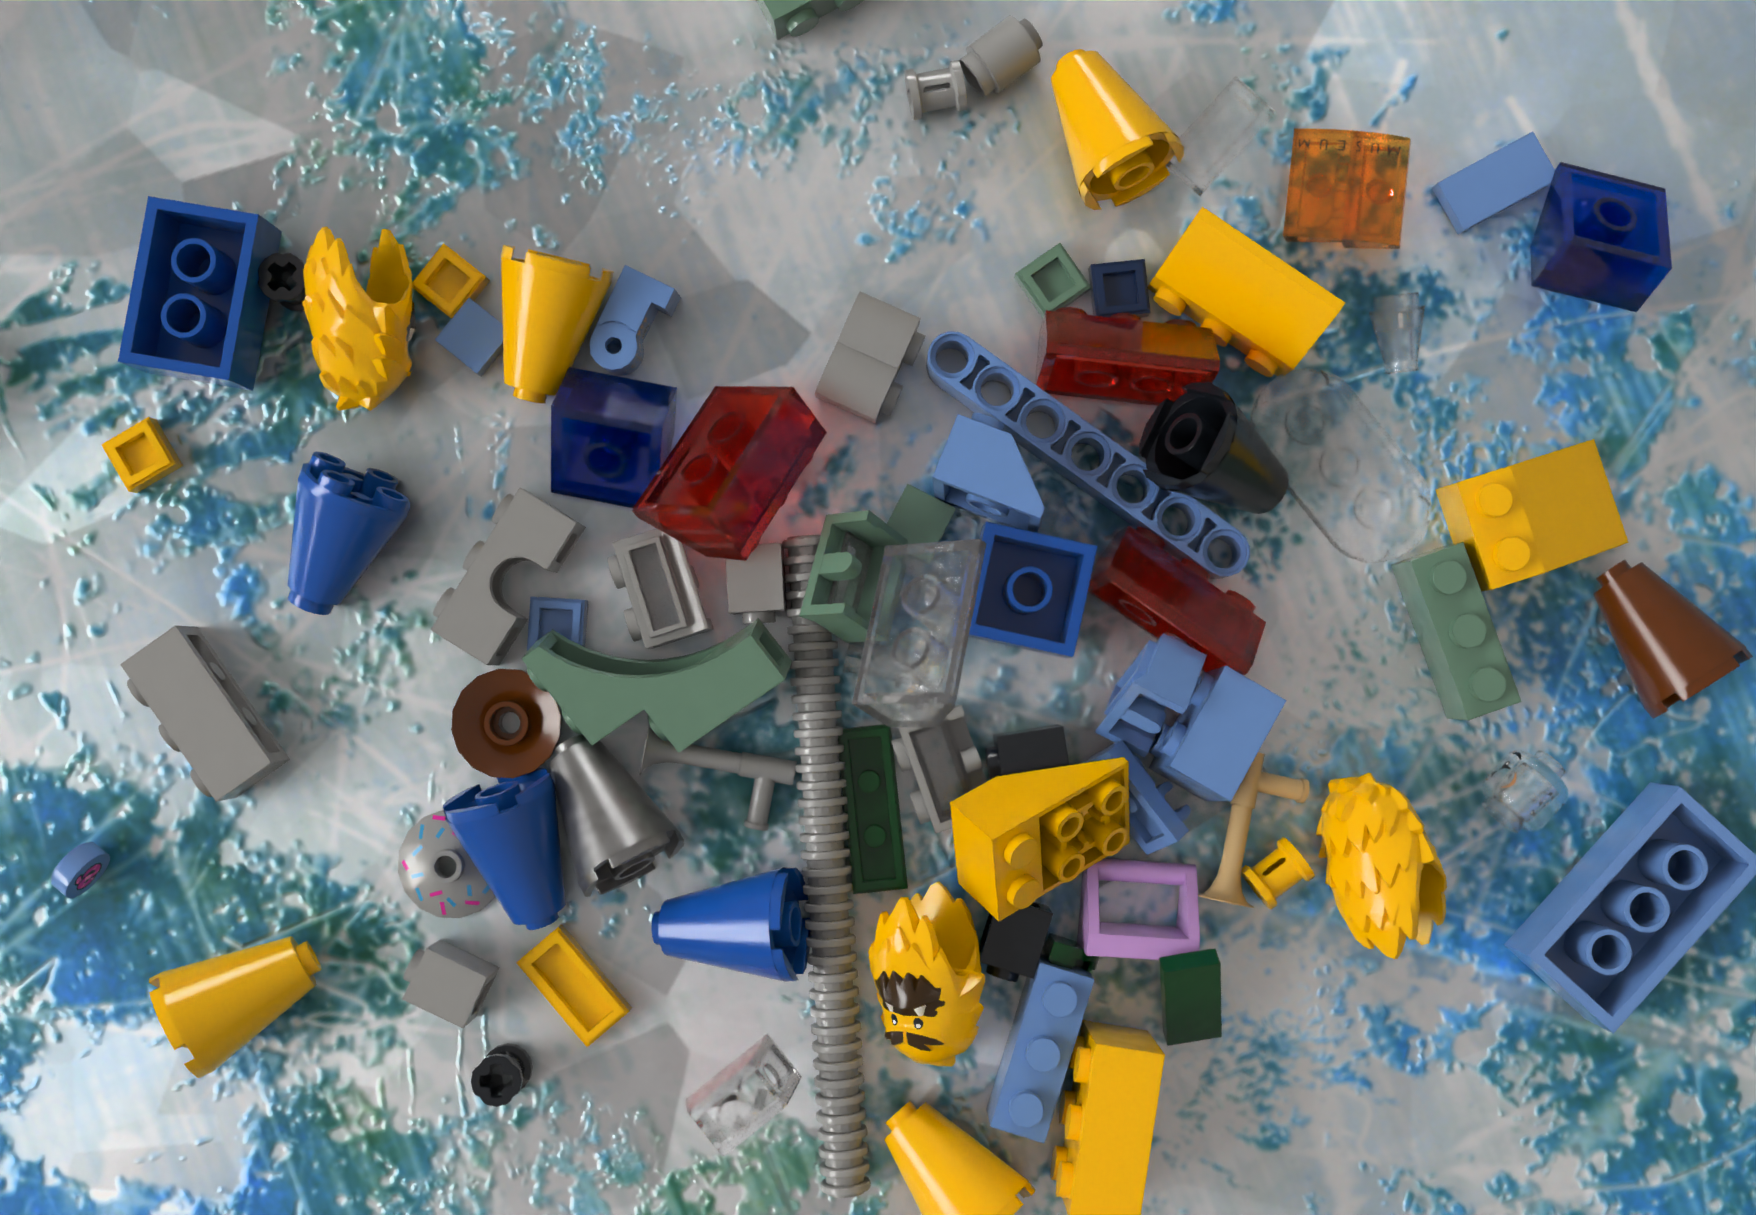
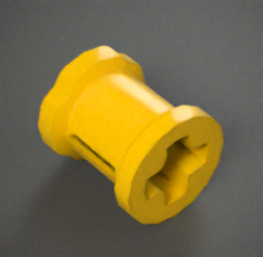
M1285 837L1277 841V849L1253 867L1247 865L1242 867V877L1262 903L1270 910L1277 906L1276 899L1299 881L1304 879L1309 882L1315 877L1307 861Z

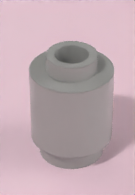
M1008 16L966 48L967 55L959 61L963 74L969 84L980 96L985 97L992 91L998 94L1041 61L1038 49L1043 46L1037 30L1027 19L1019 22L1013 16Z

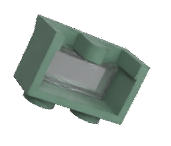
M870 510L826 515L799 616L818 623L846 643L883 641L908 540Z

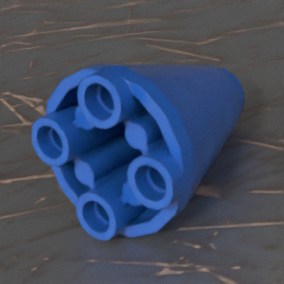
M316 451L313 452L310 462L303 464L298 478L287 583L291 589L288 600L304 611L328 615L331 613L334 605H338L344 600L405 521L410 510V502L405 495L395 490L399 480L391 474L375 468H367L365 474L345 467V462L333 455Z

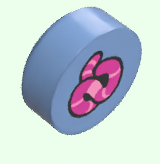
M94 842L78 845L54 869L51 877L52 886L67 898H75L95 884L105 872L110 862V855Z

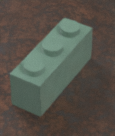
M1464 543L1442 546L1391 564L1446 718L1469 721L1522 702Z

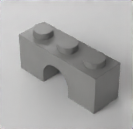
M522 488L518 489L515 496L508 494L500 502L492 517V522L496 524L495 528L485 543L480 540L469 551L463 563V569L467 570L456 590L450 587L445 591L433 611V615L437 617V620L430 630L486 665L501 664L528 620L509 607L503 597L502 582L507 571L519 562L533 561L548 571L558 573L586 528Z

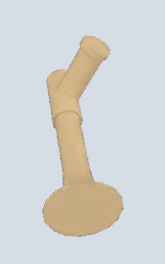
M1257 753L1232 801H1230V804H1232L1217 876L1204 893L1198 894L1199 897L1254 908V906L1247 903L1243 895L1241 873L1252 810L1255 809L1257 794L1260 792L1292 799L1297 803H1304L1310 788L1307 779H1294L1262 772L1265 754Z

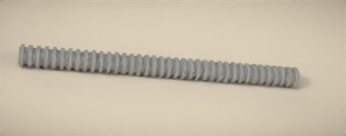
M802 535L788 537L787 540L782 542V548L788 549V557L783 559V565L789 566V574L784 576V581L790 584V592L785 593V598L791 601L792 609L786 610V616L792 618L793 626L787 627V632L789 635H793L794 643L788 645L789 652H794L795 661H792L790 669H795L796 678H791L790 683L791 686H796L797 695L791 696L792 703L797 704L798 712L793 713L792 716L793 720L798 721L799 729L794 730L793 733L794 738H799L800 746L794 748L795 755L801 758V764L796 765V772L802 774V781L797 782V789L803 791V798L798 799V807L804 808V815L799 816V824L805 825V832L800 834V841L806 843V850L801 851V859L807 860V867L802 868V876L808 878V884L803 886V893L809 895V901L804 903V910L810 913V919L805 921V928L811 930V936L806 938V945L812 948V953L807 955V962L813 965V971L808 973V980L814 983V988L809 990V997L815 1000V1005L810 1008L811 1016L816 1018V1023L811 1025V1032L817 1035V1040L812 1043V1049L818 1053V1057L813 1060V1066L816 1070H819V1075L814 1078V1084L821 1091L815 1095L817 1105H820L822 1108L816 1113L817 1121L823 1125L817 1130L819 1140L824 1141V1144L818 1150L819 1156L825 1159L819 1167L821 1175L825 1176L826 1179L820 1184L823 1193L831 1197L848 1198L859 1196L869 1190L871 1182L869 1177L864 1175L869 1171L870 1166L868 1160L863 1158L869 1150L868 1144L862 1141V1138L868 1133L866 1125L861 1124V1121L866 1118V1110L860 1106V1103L865 1100V1092L859 1089V1085L864 1082V1075L858 1072V1068L863 1065V1057L857 1054V1050L862 1047V1040L856 1037V1032L861 1030V1023L855 1020V1015L860 1012V1005L854 1002V997L859 995V988L853 985V980L858 977V971L852 968V962L857 960V953L851 951V945L856 942V936L850 933V927L855 925V919L849 916L848 910L854 908V903L852 899H848L847 893L853 890V886L846 879V875L852 873L851 866L845 862V858L851 855L850 848L844 846V840L850 837L849 831L843 829V823L848 821V814L842 813V805L847 804V797L841 795V788L846 787V779L840 778V771L845 769V762L839 761V753L844 752V745L838 744V736L843 735V728L837 727V718H842V710H836V701L841 700V693H835V684L840 683V676L834 675V667L839 666V659L833 658V649L838 648V642L832 641V633L814 621L799 616L821 536Z

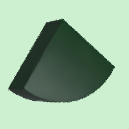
M1049 933L1043 950L1052 964L1070 969L1078 966L1088 972L1096 969L1100 957L1087 956L1077 941Z

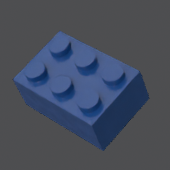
M148 196L118 362L149 374L253 391L270 298L264 295L258 285V269L265 258L271 254L278 253L282 231L259 214Z

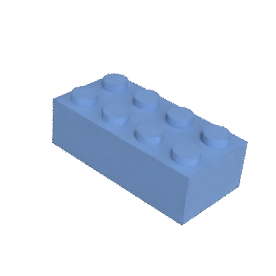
M1650 782L1504 945L1582 1017L1614 1034L1756 876V855L1683 788Z

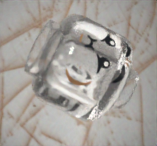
M1514 750L1507 754L1483 780L1481 788L1486 799L1482 802V806L1497 822L1514 833H1518L1521 829L1530 832L1538 831L1547 824L1569 798L1568 788L1561 779L1566 771L1558 761L1544 751L1538 750L1533 756L1521 750Z

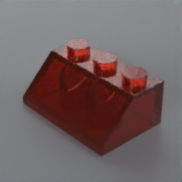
M1063 307L1055 311H1045L1039 332L1035 385L1048 394L1158 406L1166 398L1174 402L1177 398L1187 393L1181 387L1190 383L1209 382L1212 384L1219 372L1220 358L1212 328L1196 327V324L1189 320L1172 319L1164 323L1142 321L1139 316L1130 313H1117L1110 317L1087 315L1084 310L1079 308Z
M715 386L631 511L639 519L706 557L746 561L751 552L758 546L763 533L779 508L785 503L790 490L800 474L811 462L814 452L827 432L794 387Z
M1127 526L1117 532L1093 567L1088 592L1158 640L1163 633L1168 636H1175L1185 641L1190 647L1206 654L1207 657L1202 667V672L1228 666L1238 673L1246 675L1253 665L1266 624L1263 619L1253 613L1256 608L1255 605L1235 591L1227 590L1224 593L1208 582L1210 574L1195 562L1186 558H1182L1179 561L1164 551V541L1150 530L1140 526L1135 530Z

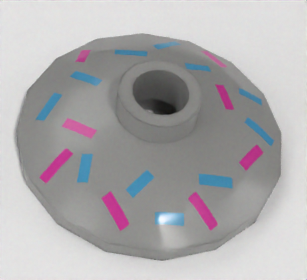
M444 810L423 817L408 831L399 850L398 874L405 893L420 909L437 917L462 918L481 911L495 898V895L446 822ZM443 856H449L456 862V871L452 876L443 874L439 868V862Z

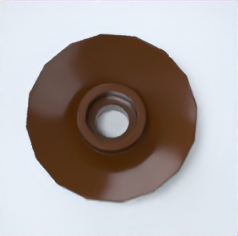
M496 669L477 676L461 691L452 711L451 732L458 752L472 768L490 777L516 778L536 771L552 756L561 738L562 713L558 703L548 691L540 690L532 682L528 673L523 670ZM509 712L515 713L520 720L519 729L515 733L507 732L502 725L503 717Z

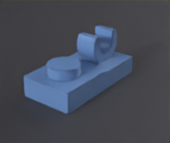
M1122 740L1092 755L1084 762L1124 757L1129 761L1130 834L1146 855L1178 842L1189 831L1182 821L1188 818L1191 808L1186 804L1173 810L1165 800L1166 793L1173 788V785L1168 781L1155 787L1156 783L1144 769L1141 760L1129 750Z

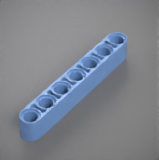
M948 331L938 335L932 341L928 349L926 370L929 378L943 391L974 413L984 414L1004 424L1003 431L1012 434L1017 444L1198 574L1208 579H1221L1235 575L1246 567L1250 558V546L1247 538L1238 529L1193 497L1157 486L1153 481L1146 478L1142 469L1147 470L1143 461L967 335ZM946 349H956L964 355L967 365L960 372L947 373L938 366L936 361L937 355ZM991 380L1001 381L1009 388L1011 393L1010 400L1001 406L989 404L982 396L981 387ZM1034 412L1048 414L1053 419L1055 425L1054 434L1047 438H1038L1032 435L1026 425L1027 416ZM1077 444L1092 446L1099 456L1097 468L1091 471L1078 468L1071 457L1073 446ZM1131 475L1141 482L1143 496L1140 502L1128 503L1119 496L1117 491L1119 477ZM1167 507H1176L1186 515L1187 528L1181 536L1170 534L1164 528L1162 515ZM1213 539L1223 540L1230 546L1232 559L1226 568L1214 566L1209 560L1208 547Z

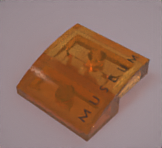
M1294 129L1283 237L1286 242H1342L1344 248L1400 249L1411 139L1390 134L1354 130Z

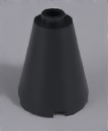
M1209 382L1190 383L1181 387L1187 393L1177 398L1174 402L1166 398L1157 406L1145 425L1139 443V455L1146 459L1147 470L1142 469L1146 478L1165 490L1255 514L1266 513L1280 503L1288 488V473L1227 392Z

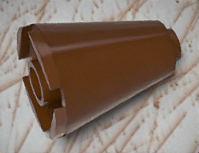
M1623 560L1596 578L1602 588L1593 595L1643 707L1653 719L1667 712V708L1677 701L1682 700L1684 702L1739 667L1740 663L1753 657L1744 644L1643 562L1631 568L1628 562Z

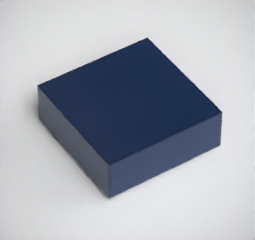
M1145 259L1091 264L1089 266L1094 322L1149 316L1151 312Z

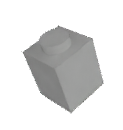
M781 543L725 546L728 612L733 615L742 614L743 624H751L758 618L762 623L776 622L775 612L788 610L785 598L784 549Z
M440 939L427 947L425 951L418 949L412 957L403 976V979L410 982L402 1000L464 1028L476 1018L500 967Z

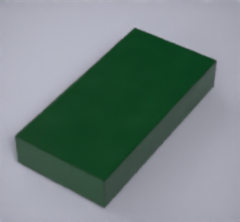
M1216 948L1160 957L1162 1025L1167 1046L1222 1037L1221 963Z

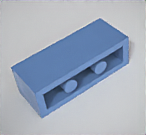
M1041 954L1034 979L1026 978L986 1108L990 1127L1045 1144L1095 980L1091 973L1082 967L1074 966L1070 969L1049 962L1045 954Z

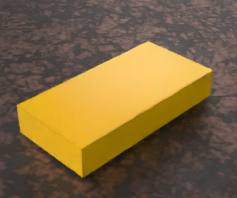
M562 924L516 962L586 1047L590 1046L632 1009L630 1004Z

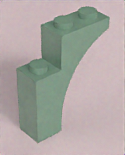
M759 618L738 633L714 646L692 654L668 659L641 660L606 655L583 647L553 629L537 640L522 657L523 662L527 665V673L532 682L540 690L550 693L562 708V715L567 725L575 733L583 734L592 746L645 710L648 714V722L654 733L663 741L669 740L678 752H681L783 682L792 663V660Z

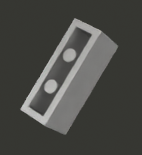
M175 625L120 664L130 678L127 681V686L131 694L142 705L151 708L161 722L158 729L164 741L173 750L184 755L193 768L190 771V776L196 787L204 795L213 797L216 802L237 798L290 760L198 627Z

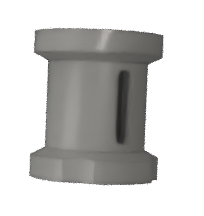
M959 60L950 61L948 68L916 74L914 69L905 70L906 91L913 120L922 119L924 112L956 107L958 111L967 110L966 87ZM941 88H947V89L938 90V91H932V92H927V93L925 92V91H931V90H936V89H941Z

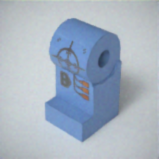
M625 265L591 335L589 343L590 354L595 362L609 373L618 376L628 375L637 370L644 357L642 343L658 311L671 317L673 316L681 299L677 291Z

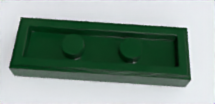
M891 723L843 728V735L838 736V744L844 745V752L839 753V761L845 762V769L841 770L840 773L841 778L846 779V787L842 788L843 796L847 797L844 811L848 814L846 830L849 831L850 837L847 840L851 854L849 859L852 870L853 894L908 889L894 750L891 742Z

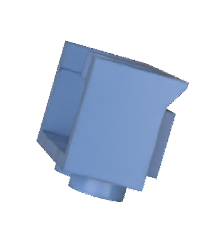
M1164 633L1156 643L1149 640L1116 682L1104 714L1107 716L1096 728L1095 733L1115 743L1122 740L1130 751L1145 757L1149 753L1155 733H1159L1166 717L1165 708L1168 707L1180 714L1187 710L1207 655L1190 647L1182 639L1168 636Z

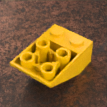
M1124 757L996 776L951 801L950 808L958 884L999 922L1019 909L1029 907L1036 899L1059 885L1072 881L1081 872L1107 856L1117 854L1124 846L1130 843L1129 761Z

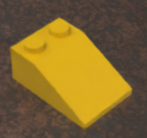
M1594 439L1435 489L1453 544L1464 543L1481 591L1493 590L1531 578L1629 543Z

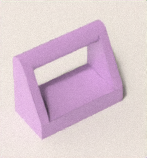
M1104 858L1084 870L1077 943L1084 949V953L1087 956L1159 960L1160 957L1199 951L1200 927L1196 865ZM1099 880L1180 885L1176 926L1100 922Z

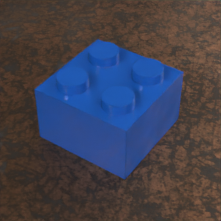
M986 521L981 528L958 635L1063 658L1074 657L1098 546Z

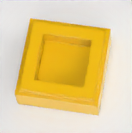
M443 243L414 279L412 288L452 319L468 298L475 301L490 280Z
M147 417L101 444L128 492L138 493L183 466L158 421L151 417Z

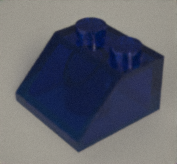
M1560 162L1555 169L1530 246L1531 286L1637 312L1672 269L1666 189Z
M569 367L551 405V493L657 513L660 507L675 431L677 387Z

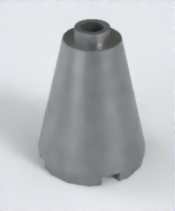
M577 735L562 742L555 748L557 756L551 760L549 764L555 784L578 885L585 897L591 896L595 886L601 895L646 875L655 869L653 861L656 855L664 850L670 859L684 846V839L679 830L601 741L592 746L584 735Z

